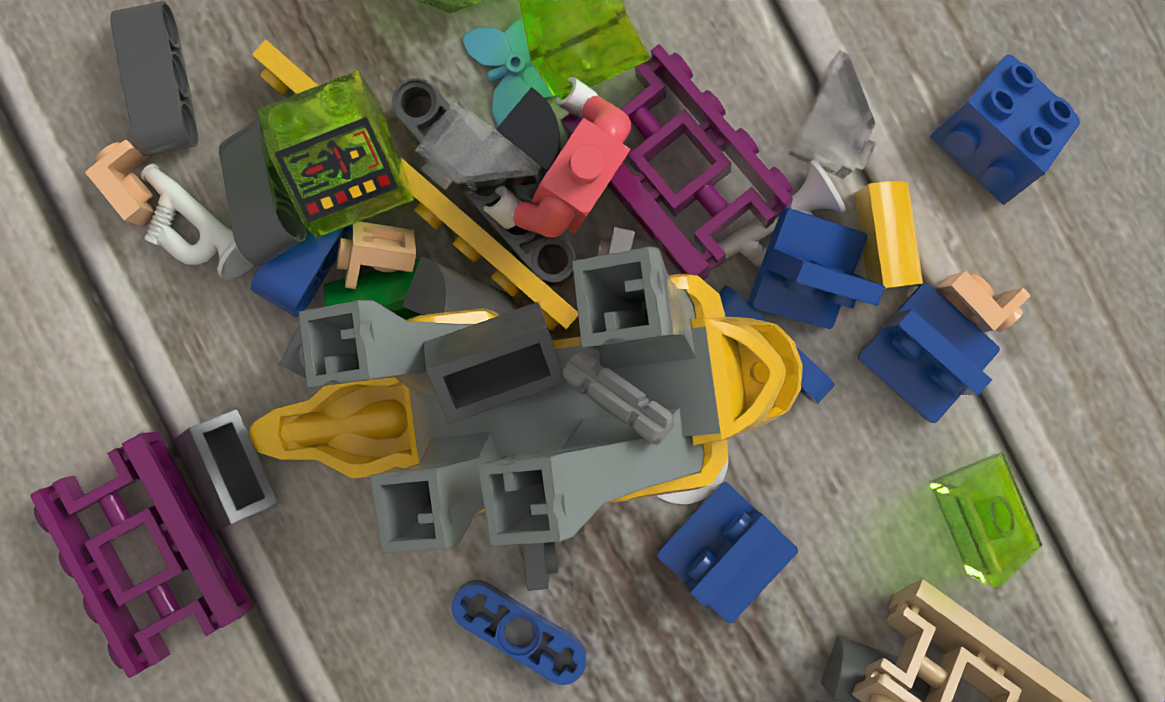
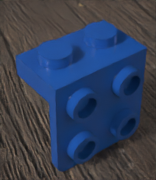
M1005 55L973 94L949 115L929 137L999 202L1005 205L1047 172L1079 126L1080 119L1065 99L1056 96L1036 77L1031 67L1020 62L1012 55Z

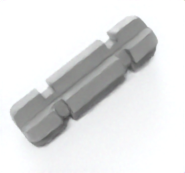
M585 351L576 352L562 371L563 378L566 379L567 383L582 394L586 393L591 397L590 400L626 426L630 427L633 425V428L637 430L636 433L651 444H660L671 432L675 424V419L671 412L656 401L649 403L650 400L646 398V394L609 368H603L599 365V361Z

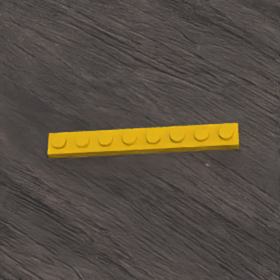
M266 39L253 52L252 56L265 67L259 76L282 96L291 89L304 101L298 110L321 130L327 123H330L337 129L358 120ZM365 126L343 133L336 142L344 150L346 148L363 146L367 154L366 156L376 164L363 134L353 137V134L365 130L380 163L378 166L381 169L384 168ZM376 136L399 187L392 190L394 194L399 196L406 190L420 202L413 210L434 229L437 230L443 223L458 235L452 244L473 263H476L483 257L497 269L491 278L513 298L521 290L534 303L538 302L546 325L551 331L558 324L566 331L574 324L579 316L578 312ZM366 156L362 157L358 162L361 163Z

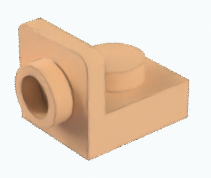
M128 140L110 144L97 154L95 158L96 163L85 173L124 221L144 227L153 219L152 216L155 214V209L148 202L153 195L148 187L131 172L146 161L149 156H143L136 144Z
M353 220L350 239L340 238L336 269L345 270V288L356 289L360 265L371 266L378 271L388 273L397 270L413 272L416 258L414 230Z
M967 271L948 276L935 289L982 332L995 330L1002 332L1009 328L1022 316L1023 311L1019 307L1030 297V294L1024 288L1006 291L995 301L992 298L994 291L991 286L976 274L970 275Z

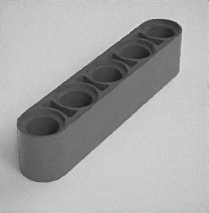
M410 78L400 83L394 90L392 104L395 113L407 130L530 271L545 284L551 286L561 285L568 281L574 274L572 261L576 260L574 248L563 234L554 238L546 237L531 231L524 235L511 234L483 209L484 206L492 207L498 203L501 197L496 192L488 196L478 195L474 191L463 192L458 184L474 182L475 178L484 172L495 173L500 179L513 177L432 84L420 78ZM420 96L431 99V108L427 114L417 118L407 115V107L412 99ZM457 134L465 138L466 144L460 154L448 157L440 153V145L445 137ZM521 186L506 187L522 202L531 203L532 198ZM549 248L561 249L568 257L566 268L558 274L551 275L545 273L539 267L541 254Z

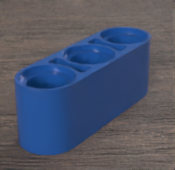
M333 169L317 174V179L312 177L311 180H313L314 184L307 186L305 190L329 181L330 185L307 194L302 193L301 197L302 199L353 179L351 177L348 180L342 179L341 175L343 173L339 170L336 178H329L327 174L334 171ZM370 199L308 223L304 215L307 228L305 241L265 265L259 266L252 279L250 290L294 317H298L299 311H304L308 307L337 259L340 238L348 239L350 237L353 220H360Z

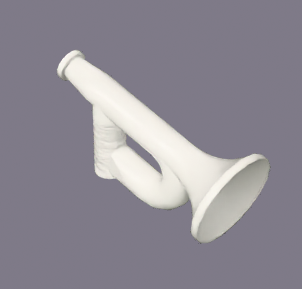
M813 159L810 161L806 181L801 189L792 196L791 208L813 216L815 215L811 211L819 209L831 210L840 214L846 211L845 205L829 176L817 160ZM779 217L768 228H765L756 218L724 238L718 245L725 252L726 259L740 252L744 257H747L748 261L755 264L754 266L758 267L759 270L766 253V248H763L758 241L774 231Z
M152 163L143 169L141 178L145 182H149L158 194L161 195L156 206L157 209L154 211L155 214L152 216L153 219L150 221L151 224L148 226L149 229L145 233V240L162 246L175 259L186 265L205 263L218 251L219 265L217 271L218 275L225 281L235 280L243 276L254 266L240 253L232 230L222 224L177 182L161 172L159 166ZM176 211L180 212L198 229L200 239L196 244H189L171 228L170 225L173 223L172 220L175 218L174 215L176 216Z

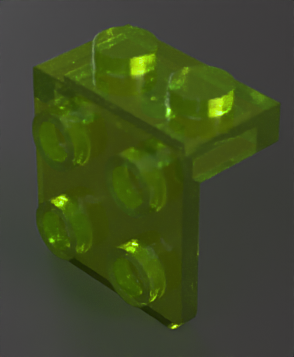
M519 0L530 61L555 99L559 97L563 100L570 94L573 84L567 81L570 77L577 78L591 88L650 60L647 46L633 22L624 0Z

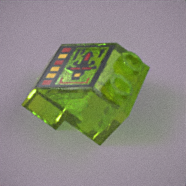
M359 70L257 109L268 154L303 225L316 238L414 200L401 156L393 146L381 103Z

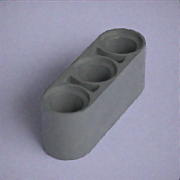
M165 1L112 11L110 17L111 29L130 127L138 150L143 156H151L196 147L198 144L197 125L178 28L169 5Z
M265 116L259 117L219 145V155L233 237L240 253L249 262L257 266L265 265L305 241L307 237L303 211L274 154L290 147L288 140L280 127L273 120ZM289 154L282 158L298 189L294 164L288 163L292 159V155Z

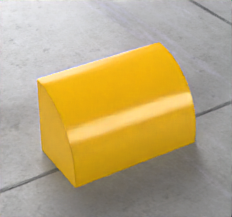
M889 181L867 184L854 193L859 230L867 234V240L863 248L866 278L885 286L884 290L923 284L909 183L906 181Z

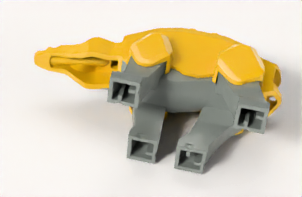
M644 247L572 261L581 337L553 340L552 342L562 370L576 352L585 351L599 361V365L603 368H609L646 394V398L650 400L649 403L656 401L669 410L675 419V424L667 437L658 445L651 444L636 433L637 430L633 428V425L630 427L626 426L590 400L591 397L586 393L582 394L568 384L567 381L561 385L448 424L426 371L424 342L497 317L499 314L482 308L426 314L405 320L373 300L352 301L299 311L307 388L323 387L307 401L274 409L261 417L250 427L249 436L255 450L259 453L280 460H318L352 479L370 477L382 553L443 550L459 545L474 515L484 512L486 514L491 546L561 542L573 537L604 503L623 502L643 497L697 490L713 483L728 460V438L759 428L791 409L801 390L803 364L795 342L778 324L751 318L725 317L718 292L698 275H668L660 249Z

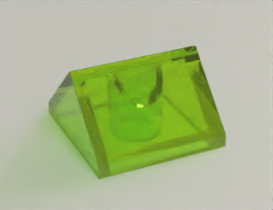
M1004 452L993 454L929 481L967 574L991 587L1002 586L1043 546Z

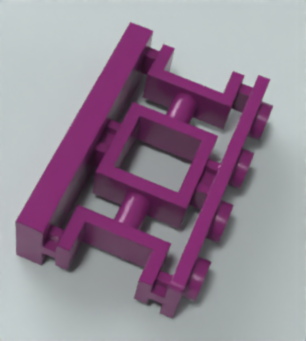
M658 44L650 51L651 58L646 62L641 60L635 65L636 78L646 89L621 108L628 115L631 125L633 124L646 139L628 154L629 162L638 174L634 176L622 162L607 186L680 274L698 275L704 281L709 277V272L713 268L719 267L726 260L725 252L713 238L749 209L762 225L768 228L779 217L782 208H791L793 198L790 193L793 191V188L778 168L773 166L771 169H768L756 156L759 153V149L751 136L742 128L735 131L723 118L726 112L718 98L709 90L702 93L690 80L693 77V73L684 59L676 52L669 55ZM658 77L664 81L700 124L684 109L663 127L649 112V110L666 98L665 85ZM571 113L560 120L568 140L582 120ZM682 134H685L712 166L675 194L648 161ZM723 151L767 202L762 199L753 187H750L732 203L728 204L714 188V185L731 173L732 163ZM695 200L699 201L712 217V219L694 232V240L704 253L700 255L658 205L659 202L662 201L675 217Z
M159 431L138 434L122 443V447L108 452L107 454L119 476L87 494H84L75 476L61 478L53 482L49 487L41 488L30 494L35 505L34 516L43 530L51 534L60 551L58 559L62 569L68 576L75 579L84 596L83 606L87 615L93 622L100 625L108 640L107 648L111 660L118 668L124 670L128 678L139 674L170 655L159 633L162 630L194 613L205 636H208L219 628H223L240 619L254 608ZM141 480L155 506L149 507L131 517L118 492ZM99 503L112 528L90 539L77 513ZM145 524L169 568L134 586L111 542ZM189 569L203 596L180 608L166 581ZM147 592L161 619L139 630L125 603Z

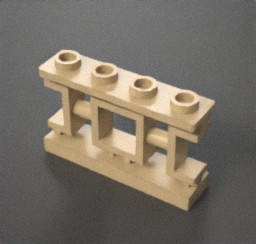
M923 578L896 592L888 607L892 614L889 615L886 623L907 638L896 665L885 658L867 665L864 671V675L867 676L866 679L856 684L852 693L861 702H922L907 691L912 688L915 678L918 676L931 686L925 702H952L960 678H963L991 698L990 702H1093ZM930 641L947 652L943 655L940 665H937L925 656Z

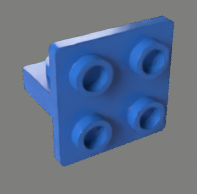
M789 207L782 208L748 299V305L757 310L826 329H831L834 326L841 305L853 309L858 300L878 306L885 286L854 273L866 243L867 234Z
M923 283L915 289L858 354V360L930 423H937L961 395L979 396L992 381L983 370L999 353L1000 347L928 283Z
M723 481L657 551V556L685 582L689 592L705 607L709 605L726 622L733 623L798 553V548L729 483Z

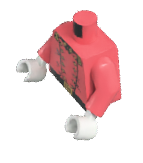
M568 78L567 81L573 84L570 94L563 100L556 97L555 102L582 120L539 184L531 203L522 202L505 186H499L495 192L501 199L492 207L484 206V211L505 229L516 225L525 230L552 238L561 236L566 230L575 234L631 150L623 144L632 128L628 115L599 97L594 90L577 78Z

